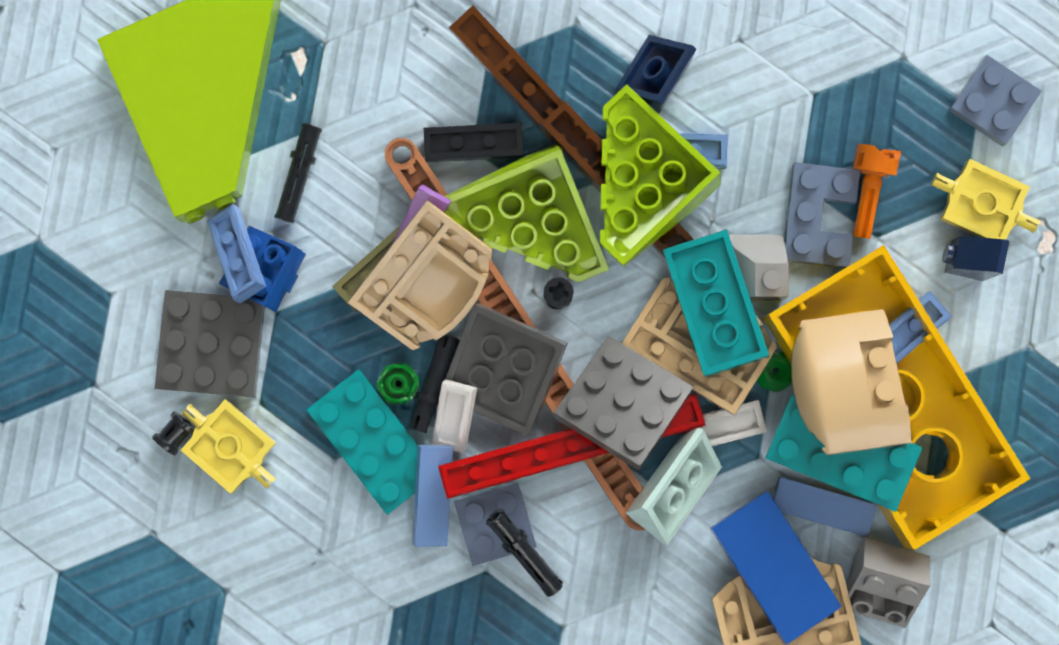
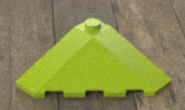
M627 84L603 106V121L607 122L606 139H602V166H606L605 184H601L600 208L601 211H605L604 230H600V244L623 267L694 211L721 185V173Z
M557 144L525 156L444 196L451 200L445 214L475 237L482 239V242L490 248L506 253L508 249L525 256L524 261L546 270H549L551 266L568 273L567 278L577 282L584 281L609 270L563 153Z

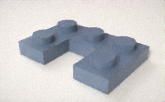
M797 162L793 164L784 237L788 262L844 269L850 266L853 235L820 230L824 201L853 205L857 203L860 170Z

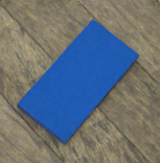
M764 491L710 527V530L783 644L787 645L842 607L768 491Z

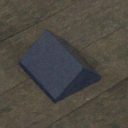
M648 35L617 85L616 90L619 92L627 84L660 114L690 65L696 48L693 45Z

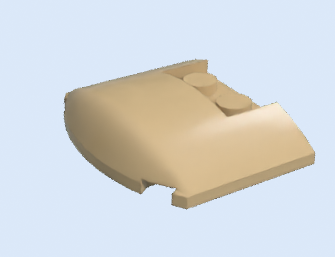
M427 200L378 264L368 274L348 303L411 350L420 348L419 343L431 339L436 341L451 331L468 314L486 283L493 249Z
M663 278L622 344L694 387L693 391L706 398L707 401L736 415L776 351L777 345L775 341L771 342L766 329L763 327L764 324L757 317L769 358L704 378L674 283L670 282L671 278Z
M884 310L802 320L798 330H801L792 350L791 377L793 392L802 420L809 433L813 432L815 437L825 446L822 448L823 452L826 455L910 444L911 429L908 405H905L892 345L893 335Z
M812 559L842 607L787 645H861L841 565L835 563L830 565ZM740 575L730 580L719 593L716 592L711 598L723 645H786L779 638Z

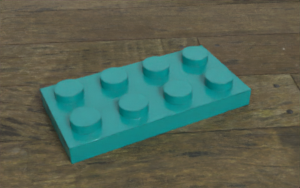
M727 229L664 249L663 253L704 378L769 358V353Z
M360 369L306 409L386 515H389L415 494L418 444Z
M791 394L765 458L896 512L922 447L910 443L826 455L822 450L825 446L815 437L813 432L810 434L798 410L795 396Z

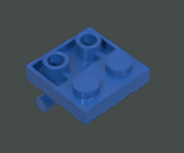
M248 226L247 232L266 284L264 289L248 299L277 312L286 292H291L298 278L296 273L306 253L294 245L252 226ZM223 274L219 284L229 289Z

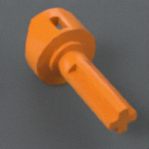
M857 144L852 169L860 170L861 174H865L862 180V191L853 236L871 239L879 193L883 183L882 177L887 178V175L897 176L901 151L887 149L879 151L875 145Z

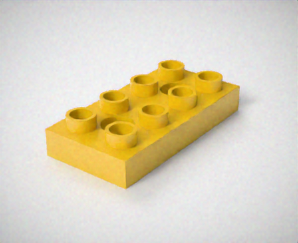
M885 245L763 317V320L791 363L793 346L801 330H798L802 320L883 309L890 324L907 308L911 307L915 312L914 316L920 320L923 330H926L928 335L923 337L924 341L897 363L905 405H908L911 443H915L925 433L926 435H935L946 444L948 458L944 470L935 477L934 475L922 474L914 467L896 512L878 505L903 547L915 550L1030 480V477Z

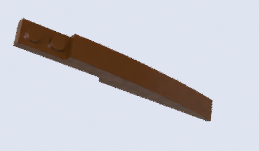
M472 5L449 27V31L493 77V81L553 144H557L560 147L563 155L601 193V184H605L606 166H602V140L566 101L563 102L477 8ZM678 223L655 241L652 246L665 258L664 249L694 239Z

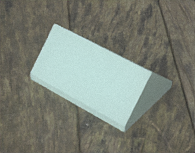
M696 428L679 437L626 512L634 521L667 546L722 468L704 430Z

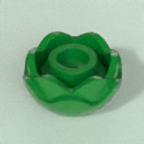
M776 350L757 379L761 387L773 392H780L792 384L791 363L784 352ZM774 368H778V374L773 373Z
M390 364L382 370L377 381V388L388 403L405 404L415 397L419 389V378L413 368L407 364ZM397 381H401L402 385L400 387L396 386Z

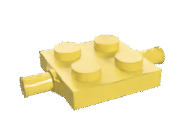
M972 159L965 162L960 176L955 181L936 173L931 182V186L948 193L947 204L939 220L976 237L1006 240L1009 232L1016 225L1034 233L1038 228L1037 225L1040 224V220L1022 213L1023 201L1030 186Z
M225 399L213 413L205 417L192 404L186 408L188 411L184 410L181 415L196 428L192 438L181 451L230 494H233L246 479L252 476L266 489L276 480L261 465L264 462L265 456L277 442L231 402Z

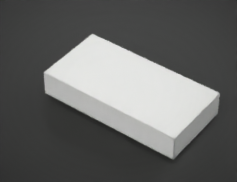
M447 379L442 382L432 445H451L455 452L463 453L466 451L477 392L476 387Z
M759 400L742 404L736 415L723 409L705 413L703 417L706 426L699 427L704 430L711 446L767 432Z

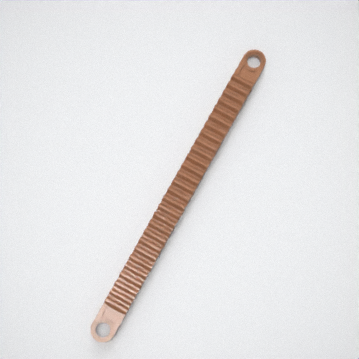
M396 138L387 145L385 159L411 200H413L421 185L430 188L442 196L448 195L417 147L410 140ZM399 147L408 148L411 151L410 160L404 164L396 163L392 158L394 150ZM490 259L488 277L477 299L478 302L537 329ZM561 364L558 367L545 400L553 414L574 385ZM558 421L563 430L571 429ZM611 453L584 460L624 522L634 530H646L638 523L633 522L631 517L626 514L643 489L627 463Z

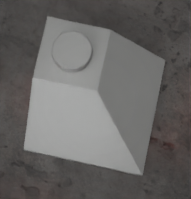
M729 235L751 301H783L788 298L789 263L783 235Z

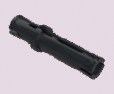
M302 123L295 151L292 150L289 157L292 158L283 186L279 205L274 215L276 219L293 224L310 167L315 165L316 162L314 154L320 133L322 132L321 128ZM308 144L303 158L301 169L298 170L305 149V145ZM298 177L291 202L288 203L295 179Z
M447 334L439 338L420 392H416L414 397L417 399L407 427L427 434L435 407L439 403L442 382L446 379L460 339L453 336L448 337Z
M503 509L493 512L487 518L486 524L503 542V549L507 553L513 554L547 597H551L559 592L563 586V581L558 578L527 540L528 535L525 531L518 529Z

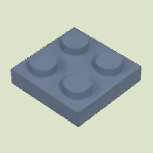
M986 55L948 111L1003 147L1008 143L1042 91L992 57Z
M518 482L454 501L472 566L512 555V553H507L503 549V542L486 524L487 518L499 509L505 511V514L518 529L525 531L528 535L527 540L533 548L537 547Z

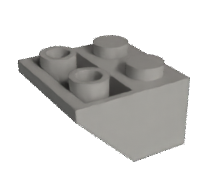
M865 537L853 558L846 584L853 613L906 628L930 587V556Z

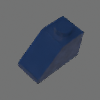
M959 236L945 246L942 256V262L946 263L944 272L979 281H985L1001 275L1004 271L1010 241L1005 239Z

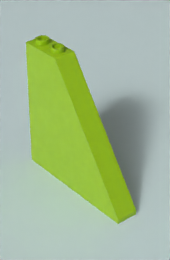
M185 0L97 39L172 213L182 223L186 221L187 224L200 221L206 216L205 212L214 208L223 210L231 204H235V199L243 195L281 0Z

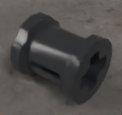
M561 277L552 278L544 287L543 296L548 307L561 310L569 306L573 298V286L568 280ZM558 286L564 287L563 293L568 295V297H561L559 302L553 300V294L549 291L550 289L556 290Z
M173 411L170 415L172 419L160 433H154L152 439L165 451L175 456L179 452L177 448L190 433L193 434L195 426L185 417Z

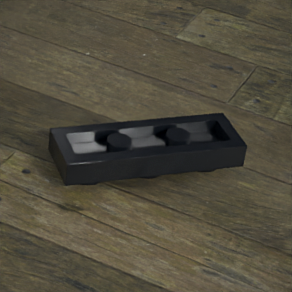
M522 123L423 128L425 161L427 163L524 157Z

